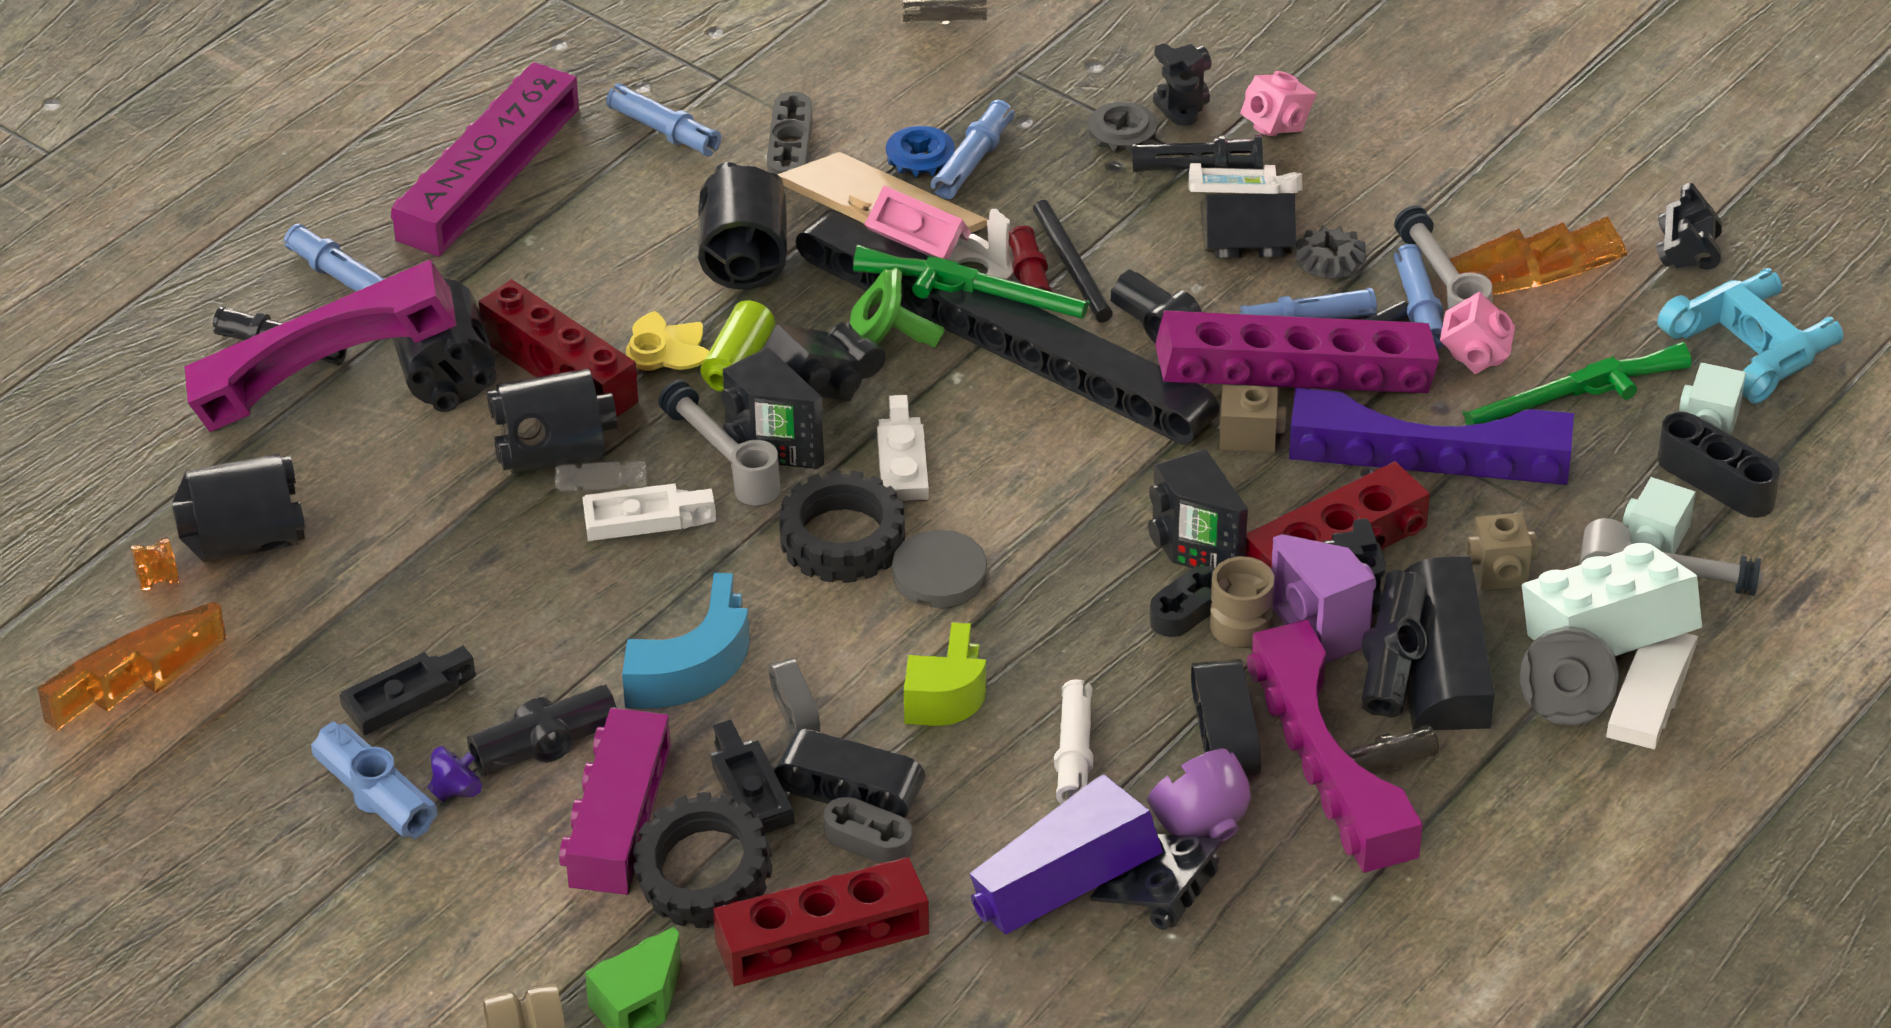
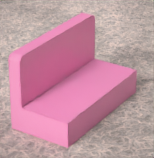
M883 186L864 224L868 230L927 256L947 260L958 239L961 238L968 241L971 235V231L963 219L887 186Z

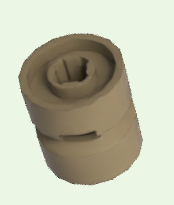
M1238 556L1224 560L1213 571L1210 630L1213 636L1225 645L1236 648L1252 647L1253 633L1271 629L1274 575L1271 568L1263 561L1252 557Z
M555 982L533 986L532 989L526 990L521 1000L512 991L483 996L487 1028H566L561 1000Z

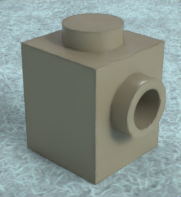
M1222 385L1219 450L1275 452L1276 434H1285L1286 406H1277L1278 387Z

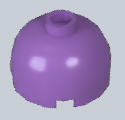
M1221 748L1206 752L1184 763L1181 766L1186 774L1174 783H1172L1167 775L1150 792L1147 802L1169 834L1222 839L1224 842L1239 830L1237 823L1245 815L1251 799L1250 783L1233 752L1230 754L1227 749Z

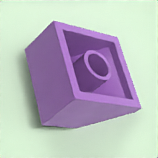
M1283 534L1273 537L1271 568L1274 575L1273 611L1285 625L1308 619L1326 651L1325 664L1362 649L1363 635L1370 629V625L1373 623L1372 600L1373 590L1376 588V580L1371 568L1366 563H1361L1347 547Z

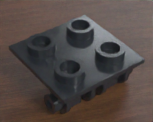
M1157 834L1163 853L1098 886L1090 898L1092 901L1148 906L1152 913L1150 916L1151 923L1156 928L1166 930L1168 927H1174L1186 911L1185 908L1190 907L1195 902V898L1202 893L1208 881L1218 872L1217 864L1219 863V858L1215 853L1223 844L1222 839Z

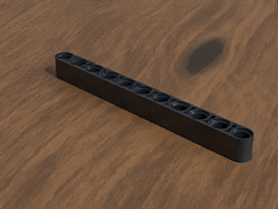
M833 209L822 213L796 236L795 241L800 255L807 262L865 291L872 286L880 274L853 271L857 245L901 258L924 260L928 258L927 255L868 230L864 223ZM901 277L900 306L1176 443L1189 444L1219 414L1218 401L1203 386L1197 383L1164 382L1159 365L1039 307L974 290L973 293L963 290L947 292L933 288L929 296L922 299L917 297L912 291V287L919 277Z

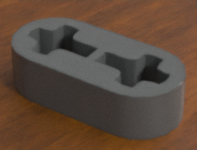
M790 658L770 663L768 665V674L771 689L791 735L793 736L795 732L803 729L820 732V719L815 701L795 659Z
M850 797L832 800L823 811L824 836L835 846L879 863L891 862L911 855L913 850L912 826L905 818Z

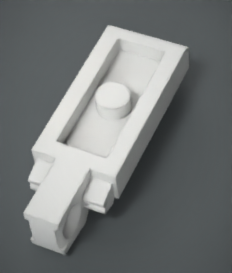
M907 395L889 396V419H879V426H877L880 479L883 480V485L886 488L891 486L895 489L897 500H929L923 424H921L920 417L909 418Z
M674 483L589 494L582 497L588 541L685 529L716 521L712 489L696 491L676 489V484Z

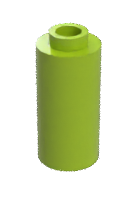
M751 300L741 301L735 305L701 365L703 379L714 390L720 392L724 390V368L764 348L775 327V318L767 307Z

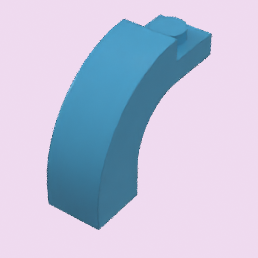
M714 573L709 611L704 621L691 632L680 637L665 640L627 639L622 672L625 708H664L685 704L715 691L737 672L748 652L750 637L748 608H743L742 593H734L733 573Z

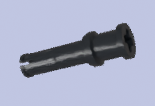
M1255 134L1253 139H1227L1225 135H1218V138H1214V142L1132 144L1133 172L1139 170L1189 169L1190 163H1201V168L1263 169L1262 134ZM1236 153H1250V155H1231V154H1236ZM1202 154H1214V156H1201V155H1202ZM1193 155V157L1156 158V156Z

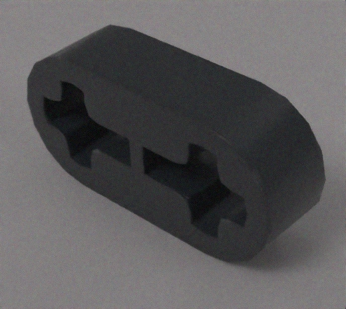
M1197 566L1188 570L1151 599L1150 625L1156 633L1168 637L1181 636L1210 616L1214 567Z

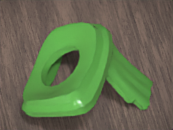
M898 268L883 270L872 286L854 305L851 311L850 324L864 339H872L877 344L894 327L917 342H923L935 348L944 333V327L900 306L902 271ZM882 300L878 311L868 320L869 309Z

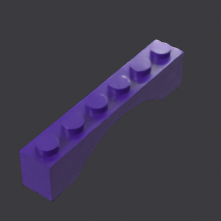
M1296 388L1291 421L1289 459L1378 468L1396 461L1404 470L1567 485L1572 450L1574 413L1526 409L1510 417L1483 424L1431 426L1406 422L1380 414L1357 403L1342 392Z

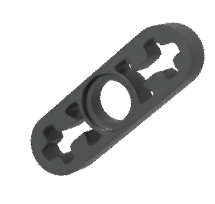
M787 92L779 95L774 101L767 153V172L778 175L808 164L813 116L812 101L806 94ZM790 113H796V119H788ZM785 137H797L800 140L794 142H784L780 139ZM784 160H792L790 167H784Z

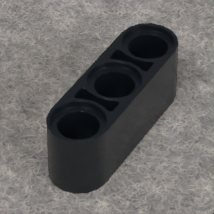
M1674 412L1663 419L1657 461L1662 468L1747 517H1765L1773 511L1780 476V468L1774 460L1694 414Z
M1242 660L1192 663V695L1204 753L1221 748L1227 749L1230 754L1233 752L1246 775L1260 774V742Z
M806 729L798 730L793 734L774 769V773L782 788L791 794L826 804L837 798H855L903 818L907 817L926 778L925 771L921 765L910 757Z

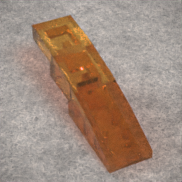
M1606 216L1572 232H1569L1564 222L1526 239L1518 228L1449 260L1459 274L1478 273L1487 277L1492 283L1493 294H1500L1539 286L1584 273L1627 256L1624 242L1609 217Z
M211 602L168 616L126 634L77 660L37 687L44 722L59 730L93 703L108 712L142 685L155 693L159 692L227 640L221 606L216 602Z

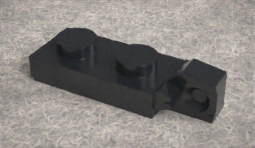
M464 645L440 657L438 655L429 657L423 652L342 691L339 694L341 706L365 736L450 695L461 685L476 677L474 658Z
M731 719L714 724V745L717 751L710 753L713 770L725 794L733 797L738 805L741 802L748 805L752 809L754 817L760 819L765 833L795 824L793 808L759 741L753 742V740L742 742Z

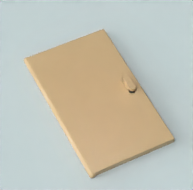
M841 152L778 174L782 178L784 187L864 224L883 186H887L963 219L971 233L987 227L988 219Z

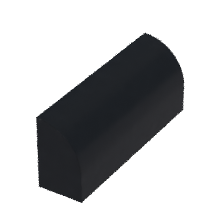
M1471 556L1434 557L1419 561L1404 570V572L1409 573L1416 572L1427 580V590L1420 620L1427 638V649L1421 658L1412 661L1407 687L1412 731L1491 729L1494 689Z

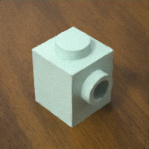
M1701 362L1693 386L1686 384L1684 386L1679 411L1694 414L1727 434L1732 435L1741 407L1746 372Z
M1651 477L1638 500L1630 499L1624 513L1623 524L1629 526L1631 544L1649 543L1661 552L1675 554L1691 525L1696 491Z

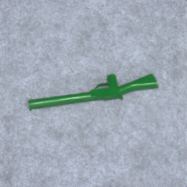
M857 245L854 255V272L881 274L885 269L892 270L898 268L902 271V276L919 277L913 285L912 291L917 297L922 299L927 298L933 288L947 292L963 290L973 293L974 290L1080 319L1085 318L1090 304L1089 300L1083 301L980 273L976 269L939 257L928 256L927 260L901 258Z
M1684 341L1644 357L1617 360L1614 356H1611V358H1605L1588 364L1586 368L1569 373L1566 377L1470 411L1463 410L1462 415L1467 425L1483 424L1514 415L1572 393L1574 396L1586 392L1599 395L1614 389L1624 400H1628L1637 392V386L1629 377L1691 368V356Z

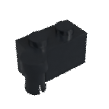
M845 322L838 323L829 333L777 324L764 349L769 347L821 397L851 401L854 393L860 387L862 379L874 376L880 371L886 360L884 350L872 339H864L848 322L847 324Z

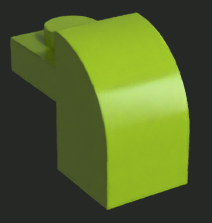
M951 622L947 657L908 655L904 683V724L930 726L955 724L969 718L982 706L986 697V659H979L980 644L971 643V623Z

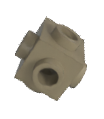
M1523 513L1478 516L1475 518L1474 536L1467 537L1466 551L1467 556H1471L1472 565H1474L1481 591L1522 587L1523 583L1528 582L1530 562L1538 557V543L1535 532H1528Z

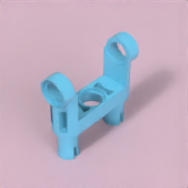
M1765 268L1760 273L1742 282L1730 280L1692 300H1689L1686 296H1676L1665 304L1657 319L1660 329L1671 338L1678 339L1683 337L1685 340L1720 322L1759 355L1752 358V363L1743 370L1746 372L1742 396L1753 404L1760 403L1768 398L1775 390L1778 381L1812 364L1817 353L1837 345L1843 340L1842 328L1837 321L1833 322L1832 317H1826L1821 322L1802 331L1763 302L1772 296L1778 295L1782 290L1778 274L1776 272L1772 273L1770 268Z

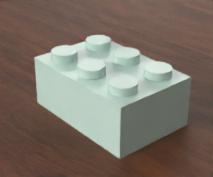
M1649 543L1631 544L1623 552L1607 557H1591L1585 559L1582 565L1563 571H1547L1542 573L1538 579L1522 584L1527 635L1533 640H1536L1548 630L1564 626L1584 628L1601 637L1613 651L1614 655L1617 656L1702 628L1697 575Z

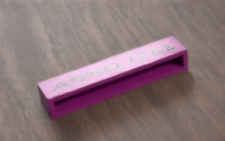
M534 61L520 75H517L511 85L489 104L482 115L474 123L469 124L465 132L450 147L443 151L441 157L426 172L419 176L416 183L403 196L396 199L391 207L395 241L440 257L579 111L577 76Z

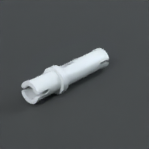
M1070 680L1062 687L1060 749L1054 755V767L1058 772L1056 799L1060 804L1065 800V791L1066 800H1068L1087 785L1088 773L1093 768V753L1089 749L1093 688L1088 683L1085 686L1083 696V680Z

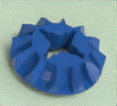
M930 126L903 128L895 132L886 143L888 165L896 166L899 174L910 171L914 174L915 178L920 173L934 176L936 169L941 170L955 152L952 138L944 131Z

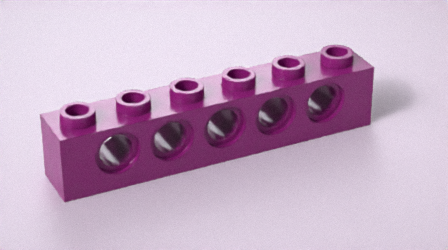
M1164 310L1155 343L1164 382L1429 393L1439 362L1429 323Z

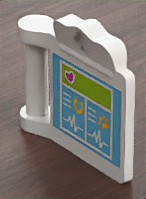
M1190 163L1188 190L1191 192L1298 193V191L1303 190L1302 173L1292 172L1277 176L1275 165H1264V169L1201 168V163Z

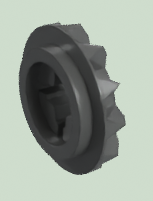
M1108 103L1097 108L1089 118V137L1096 139L1098 147L1110 146L1113 152L1120 148L1126 149L1131 153L1132 144L1148 145L1149 140L1156 138L1157 119L1148 108L1136 103ZM1126 123H1128V128H1126L1124 131H1121L1120 129L1124 127Z
M1322 225L1318 232L1306 230L1304 238L1297 240L1295 257L1299 266L1314 276L1328 279L1344 278L1356 273L1363 267L1366 260V244L1358 240L1357 232L1344 233L1341 225L1336 229H1328ZM1327 247H1331L1334 251H1337L1336 257H1334L1333 252H1330Z

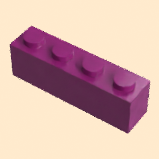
M610 708L605 727H597L593 744L595 759L593 763H586L583 772L582 790L584 795L582 799H575L572 807L571 828L573 831L571 836L563 837L560 846L559 863L560 866L567 867L569 888L628 895L635 873L633 864L636 863L633 855L635 842H640L641 840L639 832L645 822L649 823L671 750L668 714Z

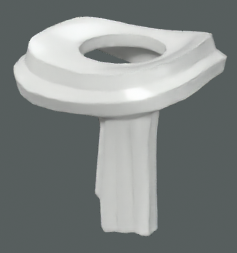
M991 209L989 220H987L988 242L974 234L970 235L968 241L959 238L948 260L958 262L959 265L964 262H978L987 267V275L1009 280L1013 275L1008 249L1010 220L1005 218L998 209Z

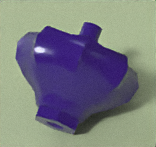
M444 746L435 748L431 754L433 776L431 782L427 785L430 792L443 802L452 796L474 797L479 794L483 786L480 782L481 779L469 767L476 758L468 752L460 759L455 753L450 752Z

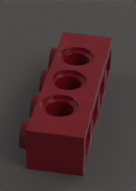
M510 279L478 300L479 312L490 346L534 377L589 369L596 395L612 393L617 417L639 402L636 362L513 279Z
M1394 461L1248 532L1245 557H1252L1263 561L1272 568L1273 537L1283 534L1323 542L1332 540V534L1352 531L1353 522L1363 518L1370 521L1376 541L1379 543L1381 550L1408 536L1416 535L1427 527L1430 493Z
M909 857L891 862H882L872 867L842 875H833L823 880L792 888H784L774 893L743 901H735L728 905L713 908L715 942L734 987L929 934V900Z

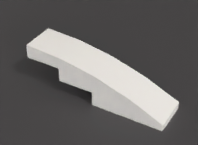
M1684 633L1638 649L1610 717L1607 738L1651 749L1656 748L1662 728L1665 729L1672 708L1675 709L1697 645L1698 636Z

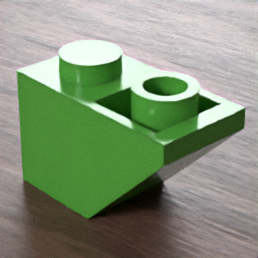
M674 926L656 936L644 939L639 945L611 959L601 961L594 968L585 972L588 1006L606 1028H655L666 1022L682 967L679 932Z

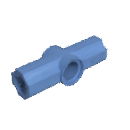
M333 721L320 729L318 737L311 744L312 754L353 792L354 802L359 809L364 812L377 813L402 837L410 836L415 840L429 830L430 824L437 817L436 804L395 768L394 758L389 751L380 747H371L346 724L340 725Z

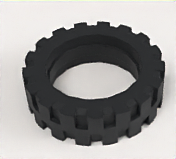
M841 470L829 471L828 476L820 477L819 474L807 478V483L804 485L801 483L796 484L791 489V496H785L781 503L779 529L782 552H787V560L793 567L797 565L801 567V573L809 577L815 574L820 576L821 581L833 582L834 579H843V583L856 582L857 577L872 578L877 575V570L881 568L886 570L891 567L895 551L905 541L903 502L901 499L897 500V492L893 487L888 486L886 488L883 485V480L875 476L871 478L864 477L863 472L851 471L850 474H841ZM844 509L862 512L874 518L880 525L870 536L855 542L846 543L823 541L811 535L805 529V526L814 517L828 511Z
M711 792L697 793L696 798L687 799L685 795L674 799V805L667 809L665 806H662L653 813L655 819L651 823L645 822L639 832L641 840L640 842H635L633 855L636 863L633 864L644 897L648 903H652L654 911L659 916L664 918L668 915L672 923L685 927L686 923H692L695 928H709V923H714L713 908L728 905L735 901L762 896L767 888L765 880L766 878H771L773 866L770 860L772 852L763 825L758 817H754L752 809L743 802L740 805L736 804L734 798L729 795L721 794L718 798L712 797ZM711 830L728 833L738 839L743 845L744 853L738 868L726 880L713 887L697 890L676 887L666 880L663 875L662 867L667 854L679 841L694 833Z

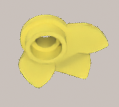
M656 311L646 314L634 323L632 327L633 336L626 346V356L636 362L637 369L652 371L661 367L676 370L691 369L702 365L709 353V350L700 346L703 338V324L701 322L666 325L663 317Z

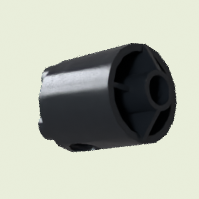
M732 162L720 164L715 169V174L708 177L700 189L698 204V260L703 272L712 281L727 288L748 290L764 286L778 277L786 263L787 212L786 194L783 189L782 178L775 173H769L755 166L737 165Z
M445 278L444 280L452 293L456 326L417 343H414L411 337L392 338L406 384L411 393L424 403L432 404L433 408L439 412L454 410L459 403L476 397L485 388L492 386L497 379L495 357L474 296L470 289L460 282Z
M589 369L496 384V390L487 391L491 419L494 418L495 424L500 425L502 435L494 436L497 460L499 464L501 463L503 471L510 470L511 475L604 459L603 431L618 428L612 393L596 395ZM536 418V424L531 431L526 433L518 432V427L523 420Z
M280 454L185 471L172 501L179 539L203 563L298 545L297 540L305 539V523L300 501L291 502L290 495L296 494L294 485L296 484L291 456L281 457Z

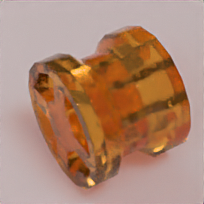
M168 537L158 539L155 545L148 547L141 544L130 546L132 562L141 591L149 590L153 587L154 583L162 581L167 584L179 582L177 566Z

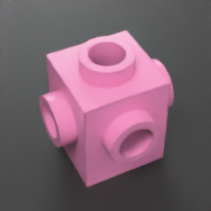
M1275 71L1272 75H1255L1252 83L1246 90V99L1240 114L1254 123L1253 128L1267 136H1277L1278 133L1302 132L1317 93L1298 82L1296 77L1286 72Z
M1478 292L1446 311L1440 342L1449 349L1457 361L1465 364L1476 375L1490 366L1500 365L1508 358L1512 350L1515 325L1506 312L1499 310L1481 292Z

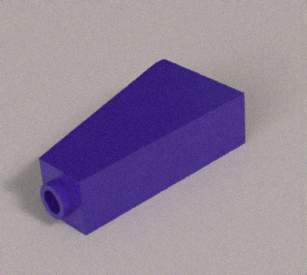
M1106 775L1099 776L969 873L976 893L971 895V901L976 913L983 922L990 920L1006 935L1163 853L1150 810Z

